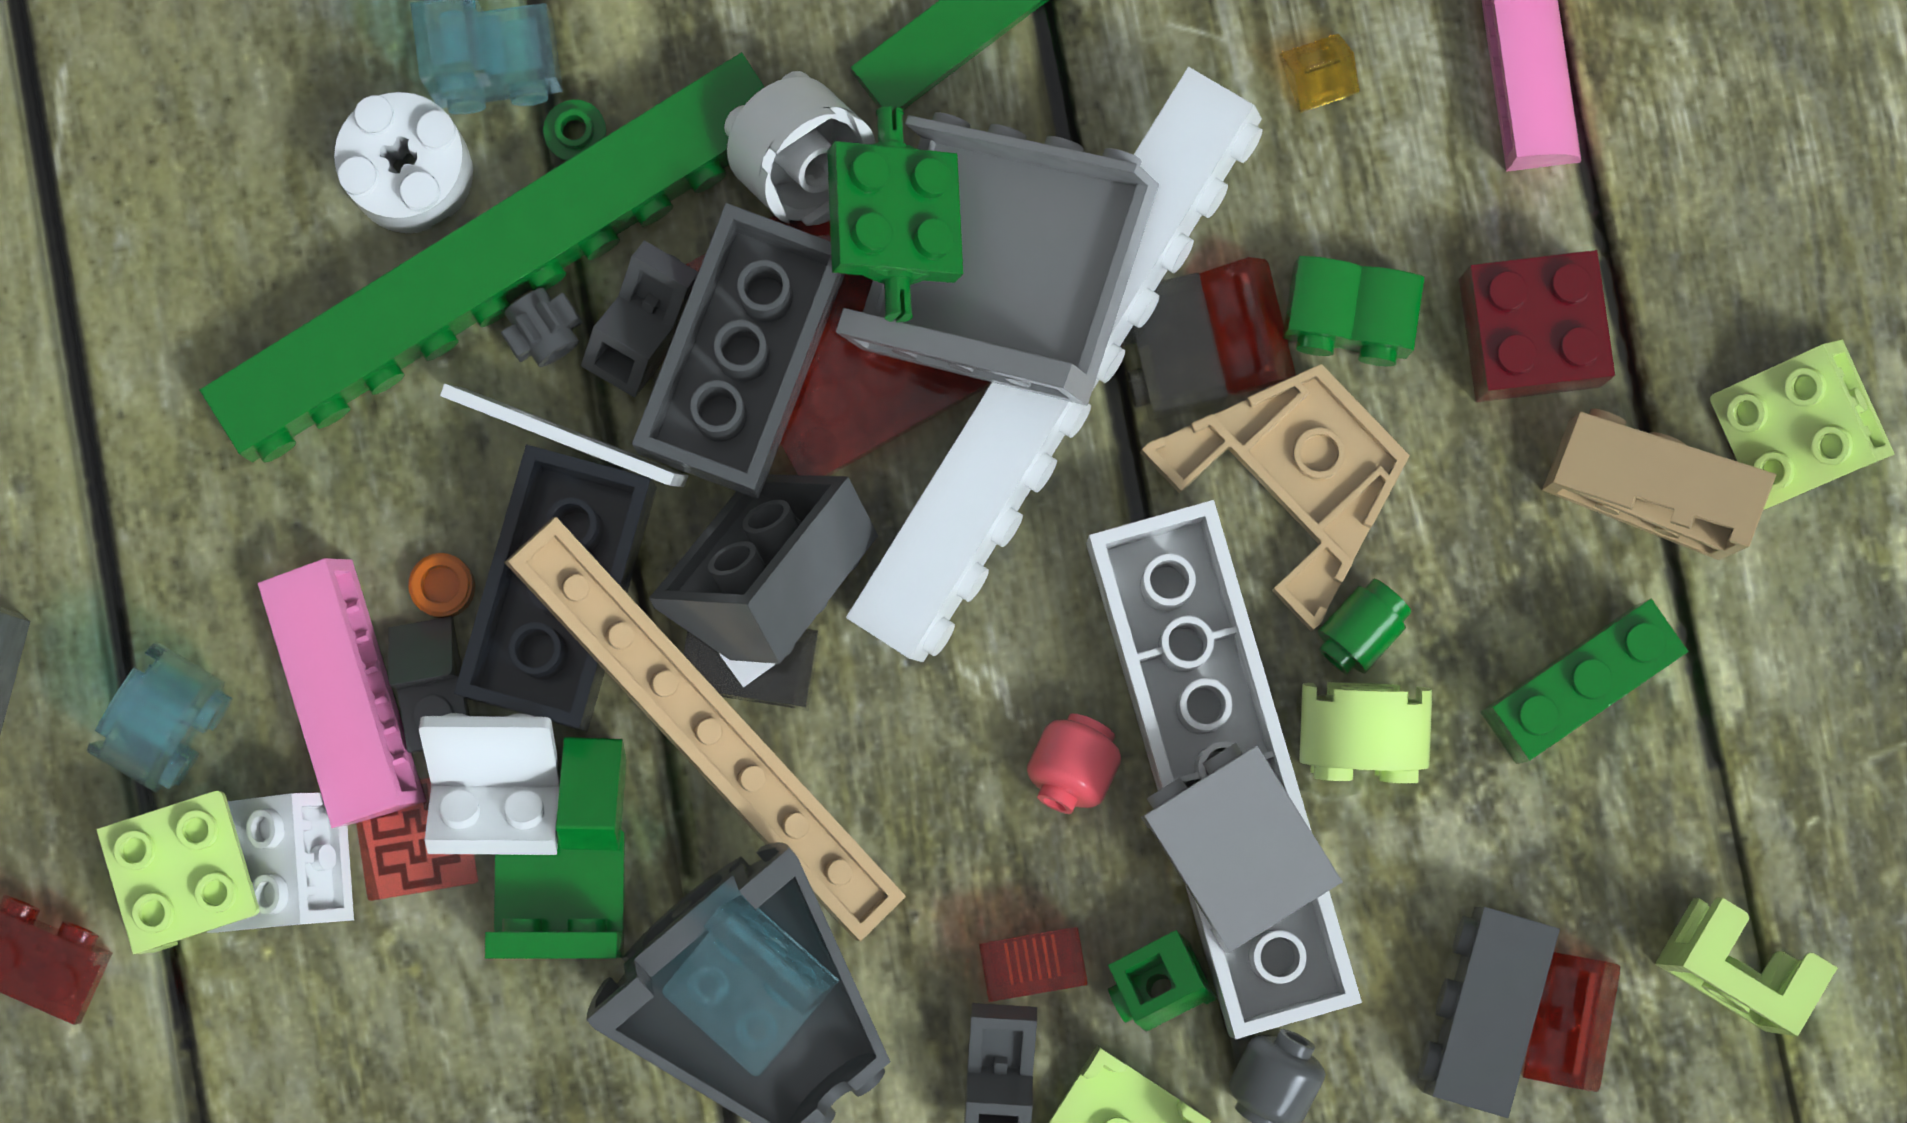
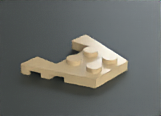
M1322 364L1256 393L1246 400L1214 415L1211 414L1195 421L1190 426L1166 437H1160L1149 442L1140 452L1180 494L1226 450H1229L1318 543V547L1289 573L1272 592L1311 632L1321 624L1338 588L1344 581L1354 562L1355 556L1410 456Z

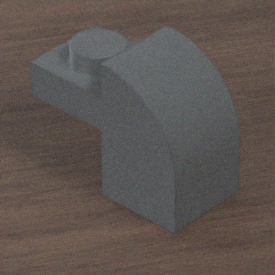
M644 240L631 257L619 296L593 327L581 366L635 398L666 357L699 272L682 263L675 256L665 253Z
M972 1003L964 1123H1031L1037 1007Z

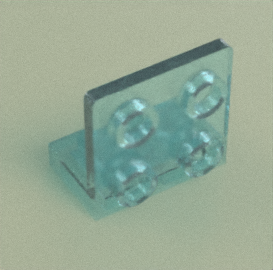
M741 894L720 906L703 926L709 933L664 986L662 993L750 1074L758 1076L765 1071L840 980L759 908L755 910Z

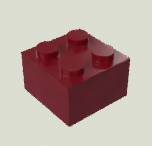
M1598 250L1470 265L1459 278L1476 402L1600 388L1615 376Z

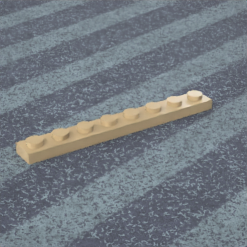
M557 517L551 518L504 562L766 845L783 842L791 848L798 857L817 900L854 940L861 942L906 897Z

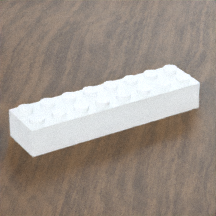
M1214 500L1089 535L1086 542L1157 790H1161L1178 778H1181L1186 788H1189L1209 775L1202 763L1237 743L1242 753L1258 746L1311 830ZM1186 887L1230 1037L1234 1039L1242 1038L1362 1003L1329 891L1234 951L1227 953L1223 951L1210 930L1212 929L1211 925Z

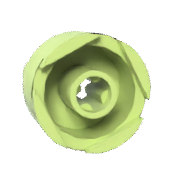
M1327 682V695H1317V687L1314 683H1303L1299 762L1310 765V772L1314 773L1315 779L1350 781L1353 780V769L1375 770L1374 775L1379 776V781L1418 783L1419 770L1427 769L1430 766L1432 689L1416 686V699L1408 698V692L1400 691V685Z

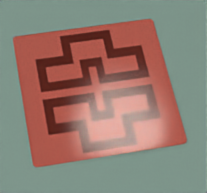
M430 778L420 779L426 802L356 823L369 901L478 882L474 854L427 853L425 832L431 793Z

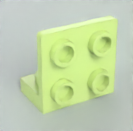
M1843 339L1817 346L1716 392L1710 397L1711 404L1737 462L1777 474L1763 510L1895 455Z
M213 791L96 829L133 954L155 953L178 945L177 941L256 916L259 913V905L224 792Z

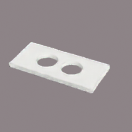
M444 384L440 394L444 398L669 486L684 487L689 476L466 388Z

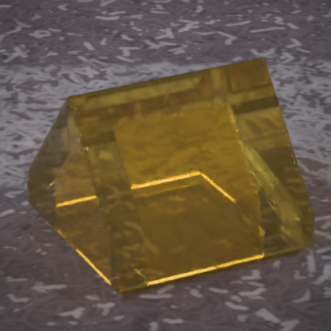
M1339 33L1279 54L1300 113L1360 92L1354 52Z

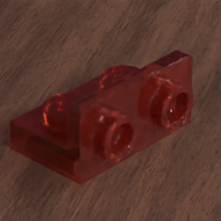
M4 895L0 903V993L73 1025L81 1024L113 953L95 945L99 937L95 932L68 921H62L60 928L57 929L37 920L40 913L39 908L20 899Z

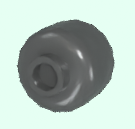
M1280 1029L1277 1037L1272 1035L1254 1036L1248 1043L1229 1082L1230 1091L1237 1100L1235 1105L1236 1111L1252 1123H1301L1305 1119L1326 1075L1320 1062L1312 1056L1315 1050L1314 1044L1303 1036L1286 1029Z

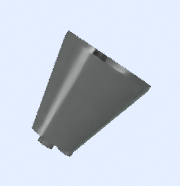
M783 842L770 843L761 846L756 852L761 860L749 865L742 856L699 884L658 919L623 956L625 974L619 982L616 983L611 977L603 981L590 1003L586 1020L598 1032L750 1123H831L836 1115L835 1110L831 1107L833 1103L849 1091H852L857 1097L869 1092L883 1078L885 1074L884 1067L891 1061L798 857L787 844Z

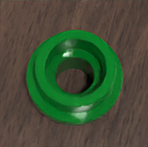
M567 100L556 105L549 112L544 122L543 135L549 150L557 158L566 162L606 137L607 127L602 114L595 106L583 100ZM573 120L581 121L586 125L585 133L576 140L568 139L563 135L565 125Z

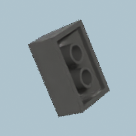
M768 474L759 499L737 491L649 597V600L656 610L729 660L780 664L794 649L795 643L815 617L825 609L828 600L848 574L858 566L860 559L878 537V534L848 476Z

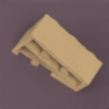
M1591 409L1589 414L1580 411L1568 421L1542 491L1717 560H1721L1750 546L1777 474L1687 446L1682 441L1662 433H1647L1626 426V420L1604 410Z

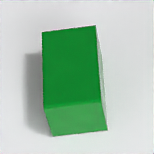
M564 737L556 831L561 849L619 851L626 775V754L623 739Z

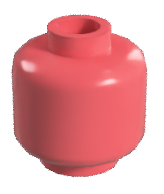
M1070 714L1067 720H1055L1045 727L1027 764L1029 779L1040 789L1037 795L1038 800L1046 806L1065 814H1072L1075 807L1093 808L1099 805L1104 800L1121 764L1120 750L1113 743L1115 734L1111 729L1090 717L1080 714Z

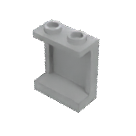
M1237 743L1202 763L1209 775L1189 788H1186L1181 778H1178L1149 796L1147 800L1153 810L1141 817L1147 828H1150L1208 920L1212 927L1210 930L1219 945L1227 953L1234 951L1343 882L1259 747L1255 746L1242 753Z

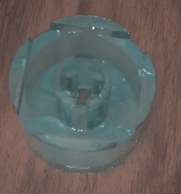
M155 642L145 652L146 655L155 659L152 665L149 664L145 673L135 667L131 670L95 729L97 733L106 737L105 741L98 740L89 743L87 753L148 789L158 792L162 786L170 790L174 784L179 786L183 782L199 756V752L190 748L199 731L205 734L208 729L213 731L233 698L222 692L225 681L161 643Z

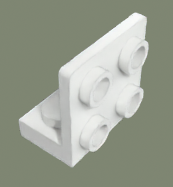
M450 713L443 716L421 717L419 734L431 782L425 832L427 853L557 855L558 835L556 821L561 774L551 719L548 717H534L528 714L489 717Z
M291 793L227 801L259 905V913L256 916L207 931V933L354 920L347 825L331 828L321 793Z

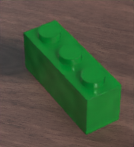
M1651 598L1635 605L1480 712L1515 763L1528 762L1689 651Z

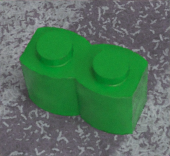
M1299 256L1293 265L1282 338L1297 342L1296 350L1309 355L1332 356L1334 348H1343L1359 352L1358 360L1362 363L1384 367L1395 366L1397 358L1407 359L1414 351L1425 276L1396 269L1360 266L1330 258Z

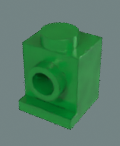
M1178 930L1108 965L1116 982V985L1108 988V992L1117 1012L1125 1023L1134 1020L1146 1032L1202 1003L1207 1005L1217 1000L1191 943ZM1160 979H1169L1171 990L1153 998L1151 992L1153 984Z

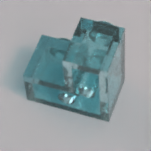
M426 0L410 3L419 77L434 102L441 108H448L449 113H477L486 109V102L510 99L512 105L516 106L537 105L546 102L548 94L563 92L554 20L546 3L483 11L478 0Z

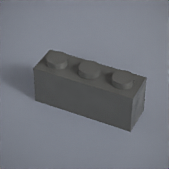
M1474 907L1472 917L1462 916L1456 930L1452 950L1453 953L1461 955L1455 979L1445 978L1436 1004V1016L1444 1018L1437 1043L1433 1041L1427 1042L1420 1061L1418 1078L1427 1080L1423 1093L1509 1118L1560 928L1488 907Z

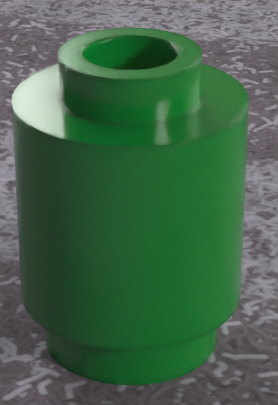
M1374 578L1365 588L1357 586L1317 632L1324 643L1319 648V651L1334 667L1344 674H1348L1353 668L1366 674L1406 629L1404 621L1412 611L1397 593L1380 580Z

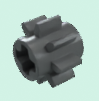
M539 288L515 301L505 311V315L512 325L501 331V334L519 362H523L532 356L539 367H544L561 359L579 344V340L572 330L583 322L564 293L552 299L545 288Z

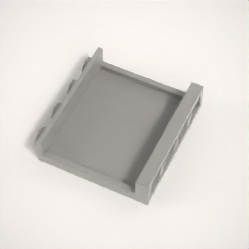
M935 112L932 120L908 115L905 124L921 137L917 149L957 153L964 274L955 283L921 281L910 285L913 318L906 322H896V319L893 322L885 320L884 284L873 280L863 312L843 308L836 333L865 351L1087 406L1159 184L1140 167L1142 162L1140 158L1122 150L1106 148L1103 155L1100 156L1083 152L1084 148L1061 137L1047 136L1045 144L1026 140L1027 137L1022 132L999 124H991L988 132L972 129L967 121L946 113Z

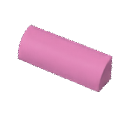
M1481 0L1506 172L1580 163L1581 154L1558 0Z
M324 558L259 582V590L331 828L373 819L426 802L412 753L407 752L403 724L392 688L389 686L387 671L353 560Z

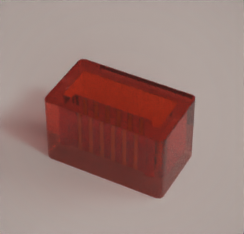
M1078 927L978 943L988 1002L1088 985Z

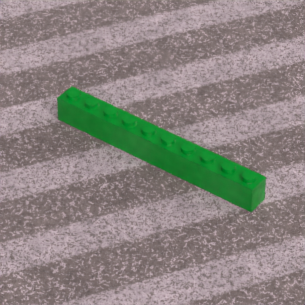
M742 52L204 386L199 391L241 456L252 463L259 458L264 463L279 458L296 445L294 436L314 424L318 429L335 423L350 411L351 408L347 404L368 390L372 395L386 391L403 379L405 374L402 369L422 356L426 361H431L444 355L458 344L459 340L456 335L475 323H478L480 327H486L505 316V311L511 305L510 301L530 289L532 291L539 288L547 290L553 287L566 276L563 268L584 255L588 260L604 255L619 243L620 239L617 236L619 233L637 222L642 227H645L660 220L673 209L674 206L671 201L691 188L695 193H701L720 182L727 174L724 168L730 165L727 156L729 137L725 133V121L731 111L736 107L745 105L757 92L764 88V85Z

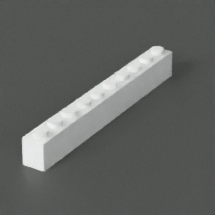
M1190 67L1183 74L1134 153L1142 161L1140 167L1159 184L1093 389L1099 380L1104 383L1108 382L1119 368L1125 355V350L1120 347L1133 325L1141 328L1150 318L1159 301V295L1154 292L1167 270L1175 273L1183 265L1194 243V240L1189 237L1190 233L1202 215L1210 218L1218 209L1228 189V184L1223 182L1236 160L1244 163L1250 157L1262 135V129L1257 127L1262 118L1254 104ZM992 382L846 618L909 659L924 662L928 654L936 656L944 648L953 633L955 624L949 621L962 599L967 602L971 601L983 586L989 573V569L984 567L985 562L996 545L1004 547L1012 539L1023 518L1018 509L1030 490L1037 493L1047 483L1057 464V460L1052 457L1053 453L1065 435L1072 438L1080 430L1088 417L1091 405L1088 404L1086 406Z

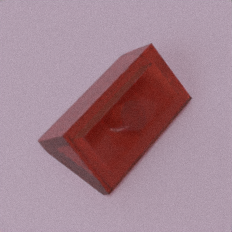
M1247 257L1193 275L1222 396H1230L1274 386L1296 376L1288 340L1282 338L1284 324L1270 266L1266 259Z
M1557 952L1553 953L1528 1045L1523 1078L1581 1090L1599 1091L1617 994L1620 965Z

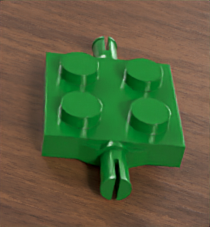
M884 106L876 110L878 143L870 145L835 141L827 150L832 273L863 275L884 284L885 320L893 322L896 319V322H906L913 318L910 285L921 281L955 283L964 273L957 153L920 150L906 145L903 135L904 112L902 108L897 106L893 110L892 106Z

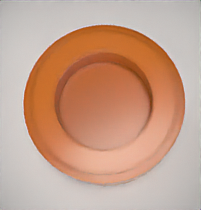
M435 553L424 557L415 565L409 577L408 587L412 601L421 611L436 618L454 617L462 613L470 605L475 593V579L470 568L459 558L447 553Z

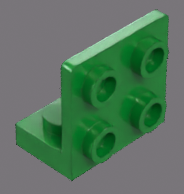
M621 829L619 851L561 849L558 839L557 855L495 854L494 932H485V959L623 958L625 832Z

